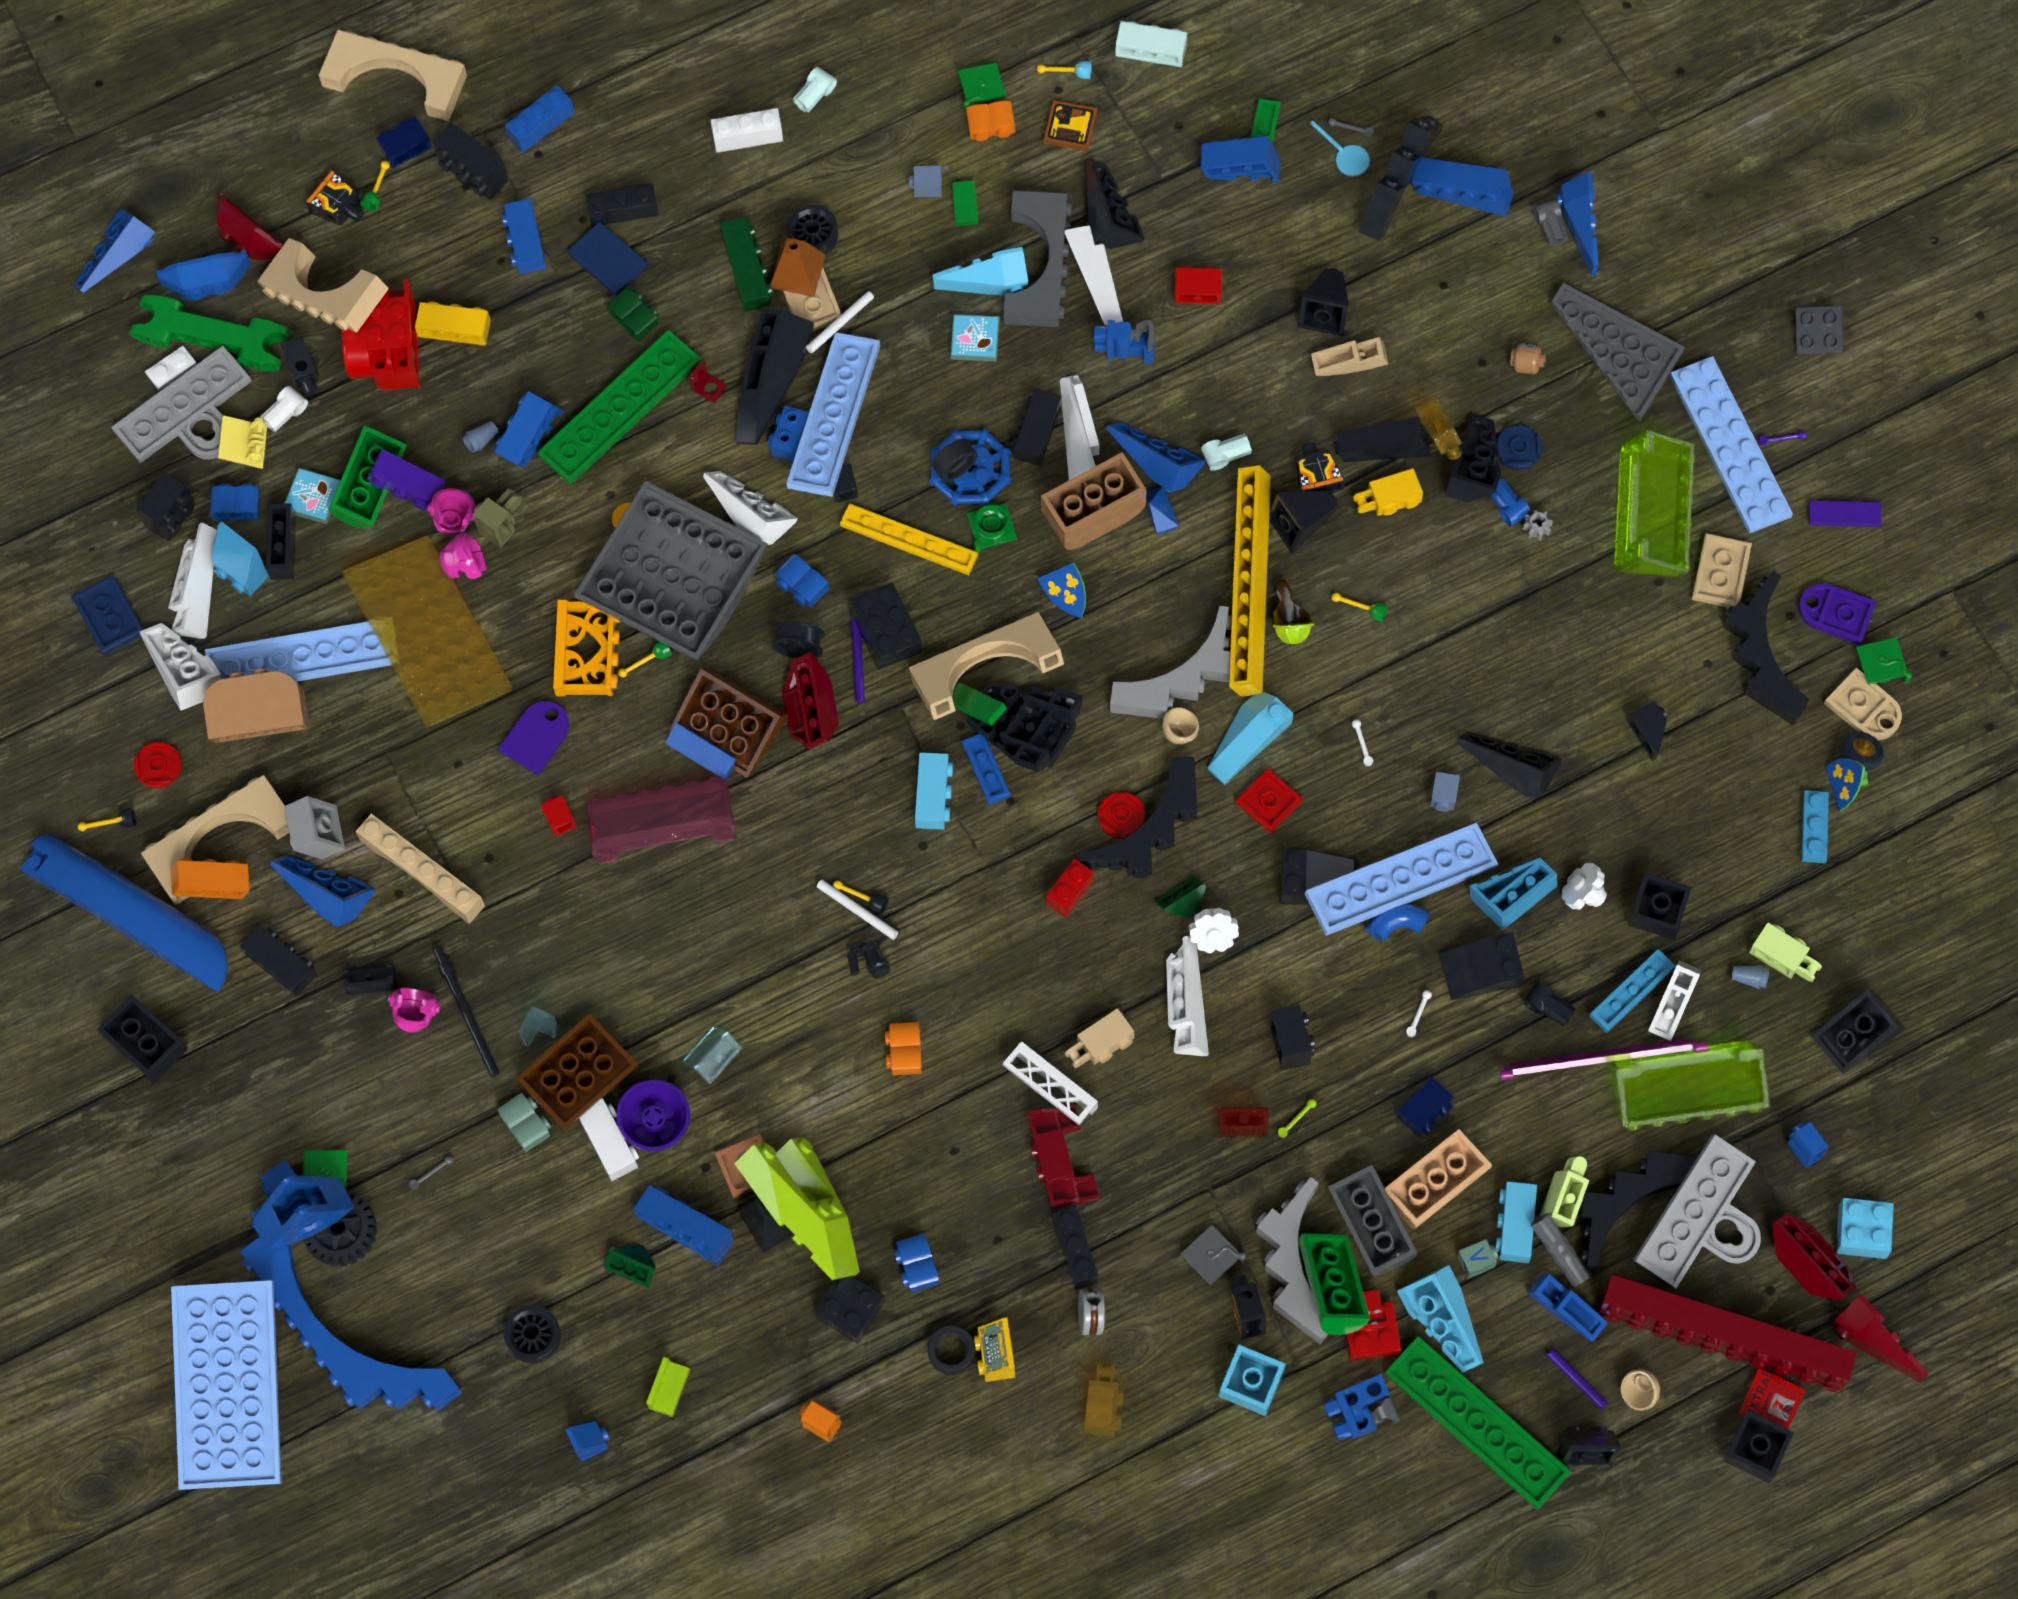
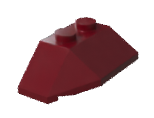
M220 191L217 193L216 223L220 231L218 233L219 236L226 243L231 242L234 244L237 252L246 251L251 260L274 259L284 245L230 201Z
M808 653L791 661V670L783 689V699L786 713L789 714L787 721L790 737L806 748L812 749L831 739L839 725L831 679L814 654Z
M1787 1213L1773 1224L1776 1257L1810 1295L1841 1301L1857 1289L1855 1283H1853L1848 1265L1814 1227L1795 1218L1791 1213Z

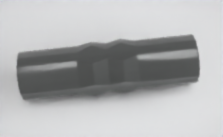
M1543 1214L1531 1223V1227L1571 1285L1575 1287L1587 1280L1590 1276L1589 1272L1549 1214Z

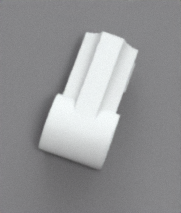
M287 386L279 393L277 401L260 418L264 419V423L270 430L276 432L292 416L300 415L306 409L308 401L293 387Z

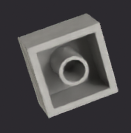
M306 796L285 806L286 822L289 827L290 844L293 851L324 859L345 850L337 805Z

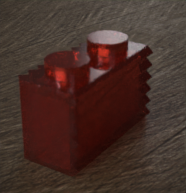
M1219 1107L1218 1136L1220 1138L1223 1136L1225 1138L1228 1136L1230 1138H1246L1247 1136L1249 1138L1252 1136L1254 1138L1257 1136L1259 1138L1262 1136L1266 1138L1268 1136V1107Z

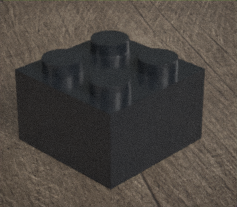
M162 473L136 511L147 530L170 541L180 531L184 519L192 514L195 503L186 485Z
M1644 873L1628 926L1675 940L1692 887Z
M1300 1005L1271 1011L1269 1027L1282 1071L1310 1065L1311 1057L1314 1056L1315 1041L1312 1034L1308 1035V1016L1306 1011H1301Z
M852 1276L839 1278L834 1281L815 1310V1316L819 1321L859 1344L885 1304L884 1296Z
M1747 1410L1740 1421L1723 1461L1770 1483L1778 1470L1794 1432Z

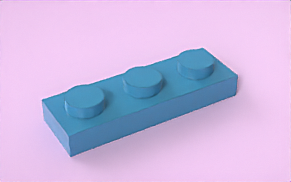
M1805 790L1803 793L1801 862L1826 863L1829 792Z

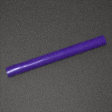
M851 616L856 703H865L862 639L860 631Z

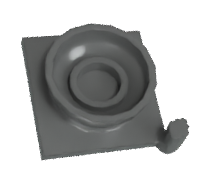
M1213 1225L1206 1229L1180 1254L1210 1286L1238 1259L1241 1263L1246 1260V1254L1244 1252L1239 1253Z

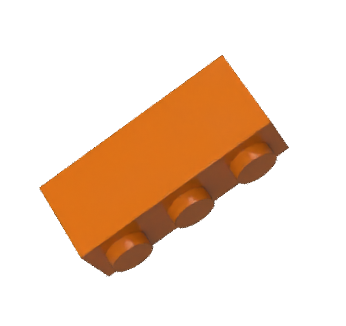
M182 858L177 860L170 868L172 896L243 899L249 892L248 864H240L239 861L232 860L220 863L213 859H207L200 862L193 861L191 858Z

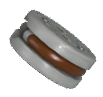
M1100 1288L1094 1290L1080 1289L1078 1295V1326L1080 1334L1102 1335L1105 1323L1103 1291Z

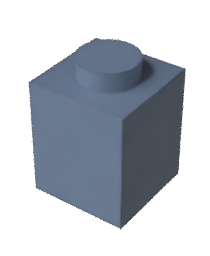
M914 166V175H909L910 189H914L915 197H942L941 166Z
M1436 772L1430 807H1435L1436 810L1443 812L1454 811L1460 779L1459 775Z

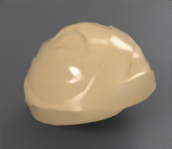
M1182 707L1170 709L1166 712L1162 721L1164 736L1173 744H1185L1196 738L1199 730V722L1196 716L1191 711Z
M1645 1369L1632 1370L1626 1374L1622 1381L1621 1394L1628 1406L1642 1411L1650 1409L1656 1404L1659 1399L1660 1386L1657 1378L1651 1372Z

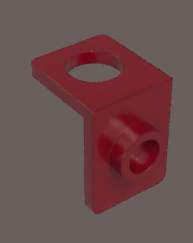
M701 361L690 375L692 391L712 403L718 400L726 388L725 383L708 374L706 362ZM709 383H714L717 385L718 390L714 394H708L704 390L705 386Z

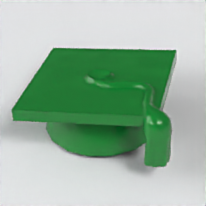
M996 63L958 70L966 101L963 103L965 112H967L966 108L971 104H990L995 99L1006 97Z
M1006 503L986 505L977 511L967 513L975 539V552L980 553L984 548L1017 540Z
M1897 637L1856 647L1867 685L1885 683L1900 677H1904L1903 681L1905 684L1910 682L1912 674L1907 671Z
M304 1151L303 1176L338 1178L346 1190L348 1151Z

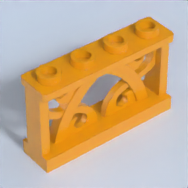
M558 600L553 685L556 696H613V688H617L618 684L617 674H614V666H618L619 661L618 652H615V644H619L620 639L619 630H616V623H620L618 619L606 614L608 617L606 624L600 625L598 622L601 617H598L593 621L592 625L589 623L591 617L595 613L604 612L585 602ZM570 613H587L585 619L570 615ZM579 628H581L577 637L570 636V631L575 630L578 633ZM607 631H608V641H607V639L604 637V635L602 634V633H605V632H607ZM587 632L599 643L601 649L590 661L584 664L581 656L574 651L568 650V646L579 643ZM606 657H607V666L604 665V664H601V663L605 660ZM571 659H576L580 667L577 668L576 663L574 666H569L568 662ZM601 671L605 674V679L600 684H592L587 679V674L590 672L592 677L597 680L596 674ZM581 677L584 684H566V682Z

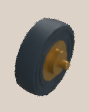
M1852 732L1841 743L1840 753L1842 758L1858 761L1865 766L1866 771L1876 769L1883 760L1884 749L1882 744L1868 733Z

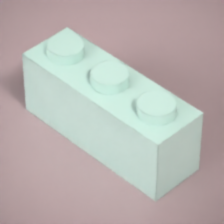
M1121 21L1116 41V56L1182 67L1187 45V32H1182L1179 29H1163L1156 25L1146 26L1132 21Z

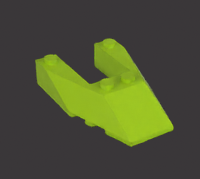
M803 1137L790 1139L778 1152H775L767 1143L754 1144L734 1163L775 1221L780 1226L785 1224L795 1234L792 1239L798 1245L804 1244L813 1253L811 1259L832 1280L857 1275L860 1272L848 1217L808 1140Z

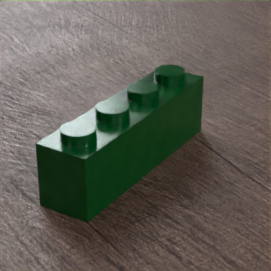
M746 216L719 223L744 313L771 306L770 297L773 296L771 284L765 283L764 277H767L765 264H760L758 257H762L759 244H754L752 239L756 237L753 224L748 225Z

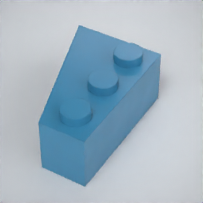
M1541 858L1515 867L1511 872L1501 876L1495 875L1488 881L1478 885L1477 883L1470 885V899L1504 930L1557 887V873Z

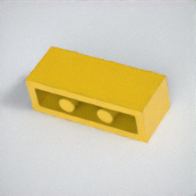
M432 301L427 303L420 302L415 329L418 337L486 346L491 320L488 311L480 307L470 309L456 304L446 306Z

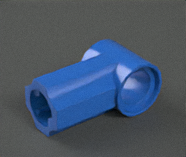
M1500 479L1496 492L1489 495V497L1500 509L1499 512L1504 522L1509 527H1512L1523 520L1526 514L1530 515L1531 511L1526 501L1521 497H1517L1504 479Z

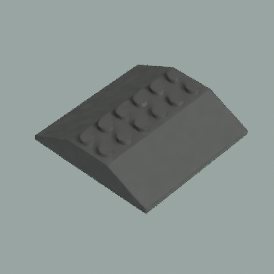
M645 481L575 592L574 597L698 661L722 632L746 593L768 543Z

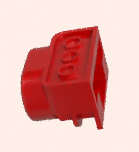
M407 279L404 280L403 290L391 291L389 285H386L389 289L357 333L350 329L346 331L341 329L344 365L347 376L350 379L373 378L375 385L381 390L420 387L418 335L415 329L417 307L409 280Z

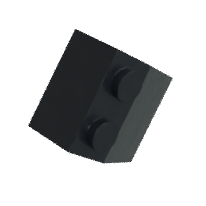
M1283 849L1281 858L1280 904L1310 905L1305 896L1306 890L1354 872V860L1310 850Z
M1513 932L1490 936L1440 954L1451 1001L1521 987L1523 985L1525 976Z
M1867 989L1813 1034L1812 1038L1841 1073L1845 1074L1886 1045L1905 1027L1874 990Z
M1580 1426L1566 1427V1430H1562L1560 1434L1561 1463L1563 1465H1612L1621 1451V1446L1614 1430H1607L1605 1426H1594L1591 1430H1581Z

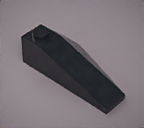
M1089 158L1087 160L1088 226L1090 225L1094 243L1097 245L1104 244V247L1114 249L1142 242L1144 236L1136 216L1131 217L1126 209L1129 204L1126 199H1122L1117 193L1118 185L1107 166Z
M1471 414L1446 492L1447 497L1471 502L1496 492L1501 469L1498 464L1499 454L1496 449L1497 440L1494 420Z
M1466 732L1457 738V743L1512 788L1522 792L1524 796L1529 798H1537L1546 792L1562 762V759L1540 750L1532 749V753L1519 750V745L1517 744L1500 745L1494 738Z

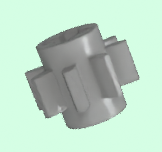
M1535 510L1532 516L1526 514L1525 521L1527 523L1523 525V530H1528V538L1535 537L1540 541L1544 534L1550 535L1551 530L1548 527L1552 526L1553 520L1547 519V512L1541 513Z

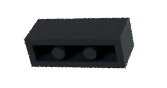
M653 183L585 194L592 227L598 222L606 225L659 216Z
M1036 388L1033 396L1029 395L1025 407L1028 411L1026 416H1021L1018 429H1020L1019 436H1014L1011 449L1014 450V459L1041 466L1062 408V396Z
M291 503L268 504L266 571L271 580L294 579L296 513Z
M258 925L240 945L241 950L293 995L298 997L316 977L312 969L314 965L306 957L303 956L300 959L295 955L297 951L289 943L285 942L282 944L278 941L277 938L279 936L268 927L265 930Z
M1076 1206L1053 1213L1052 1221L1074 1289L1078 1290L1099 1283V1275Z

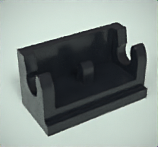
M387 964L386 967L368 969H343L345 974V981H343L344 989L348 995L396 990L395 966L393 964Z

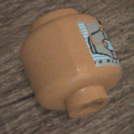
M1520 343L1516 348L1512 349L1510 364L1514 366L1517 373L1534 375L1538 373L1540 367L1544 368L1546 354L1542 353L1539 345Z

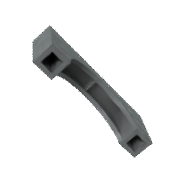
M1013 191L1012 222L1027 225L1042 237L1048 248L1049 260L1044 273L1036 283L1020 292L1005 293L1004 324L1059 327V320L1064 319L1065 305H1061V298L1066 297V284H1062V278H1067L1068 264L1063 263L1064 257L1069 255V243H1065L1066 235L1064 232L1070 229V223H1066L1067 216H1071L1072 202H1068L1067 193Z

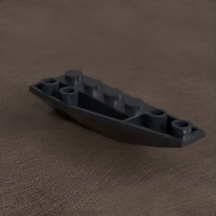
M762 310L743 378L735 440L737 444L757 445L803 363L807 350L806 346L809 344L814 327L812 321L785 310Z

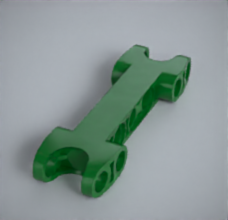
M144 295L139 302L143 309L154 314L152 320L146 324L131 325L129 330L130 336L134 339L160 348H169L172 340L216 350L224 346L229 353L238 354L237 362L239 364L261 371H278L280 369L281 360L267 353L266 350L273 343L288 342L292 334L290 330L282 325L259 318H252L247 327L182 312L184 305L181 302L154 295Z

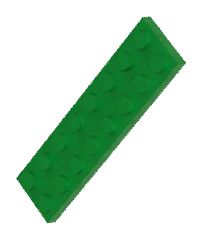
M668 330L537 452L538 457L569 485H572L701 363V358Z
M1419 1336L1385 1372L1384 1375L1537 1511L1571 1474V1471Z

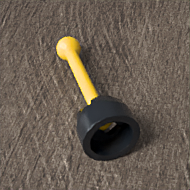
M133 808L121 810L117 818L87 824L80 822L78 829L83 832L87 828L112 823H119L124 828L135 827L137 824L135 811Z
M835 881L833 887L837 890H844L868 901L870 908L875 913L882 915L888 906L889 897L885 895L875 894L869 897L844 886L841 881Z

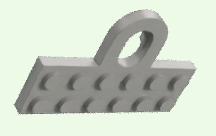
M222 346L111 428L140 463L177 436L195 456L202 459L218 458L222 415L216 407L240 391L252 380ZM200 420L210 421L213 424L212 429L215 432V437L210 441H206L202 437L192 434L193 425Z
M1712 1134L1633 1261L1677 1288L1702 1247L1730 1263H1743L1751 1259L1760 1246V1230L1753 1219L1732 1206L1730 1202L1756 1161L1717 1135ZM1728 1219L1735 1223L1737 1230L1743 1236V1240L1739 1245L1723 1244L1716 1239L1714 1229L1719 1221Z

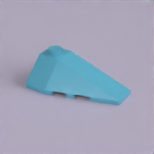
M1018 247L998 251L992 254L993 258L981 261L978 258L973 260V263L968 267L956 266L933 274L934 289L1005 296V293H1016L1028 288V278L1023 248Z
M1265 692L1252 695L1240 707L1210 762L1208 770L1223 785L1228 783L1292 724L1293 712L1273 695Z

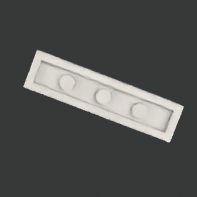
M1022 1041L1003 1063L1004 1067L1078 1125L1082 1123L1089 1113L1092 1115L1098 1108V1101ZM1018 1057L1028 1065V1068L1017 1069L1011 1063ZM1031 1072L1039 1073L1047 1080V1083L1036 1084L1032 1081ZM1050 1087L1058 1088L1066 1095V1098L1055 1099L1051 1096ZM1069 1102L1077 1103L1084 1111L1077 1116L1070 1111Z

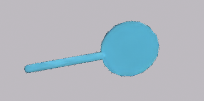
M1314 121L1310 122L1318 132L1339 150L1336 157V165L1340 172L1348 176H1358L1368 169L1370 159L1365 149L1356 145H1349L1343 148Z

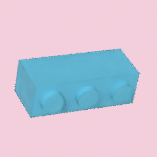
M919 754L915 812L916 828L945 830V822L950 821V807H946V800L951 799L952 785H948V777L953 776V762H949L948 754Z
M1507 1182L1505 1189L1500 1190L1499 1204L1504 1205L1503 1213H1498L1497 1228H1501V1237H1496L1495 1249L1499 1252V1260L1529 1263L1533 1240L1531 1223L1534 1221L1537 1185Z

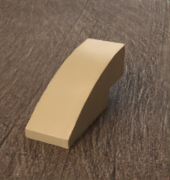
M1380 337L1358 344L1354 340L1311 354L1316 376L1347 374L1388 364L1385 346Z

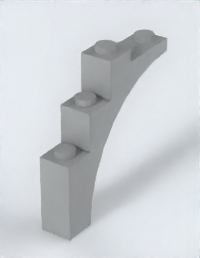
M1219 606L1216 622L1208 639L1199 651L1180 667L1150 680L1113 682L1110 712L1163 719L1166 712L1173 708L1174 698L1198 701L1199 693H1204L1205 680L1229 682L1231 652L1228 649L1230 638L1225 637L1226 629L1231 630L1232 616L1228 615L1229 607Z
M1310 1177L1307 1182L1302 1181L1294 1191L1296 1196L1292 1201L1287 1199L1279 1209L1281 1214L1272 1208L1268 1214L1264 1212L1256 1222L1258 1225L1256 1234L1277 1249V1251L1272 1249L1266 1256L1264 1271L1286 1287L1284 1289L1281 1286L1274 1294L1273 1308L1313 1340L1321 1344L1328 1334L1322 1331L1312 1292L1302 1271L1298 1249L1300 1222L1307 1204L1317 1191L1319 1184Z

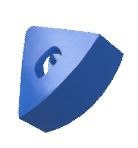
M290 1176L284 1179L255 1216L253 1223L266 1250L302 1241L323 1231L349 1213L354 1206L341 1180L338 1178Z

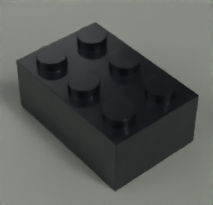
M450 123L433 141L439 166L446 172L451 171L462 184H469L480 197L485 196L491 200L508 182L503 160L453 123Z
M893 582L849 599V612L878 670L921 653L922 640Z
M132 994L97 1028L100 1035L152 1084L188 1050L184 1042Z

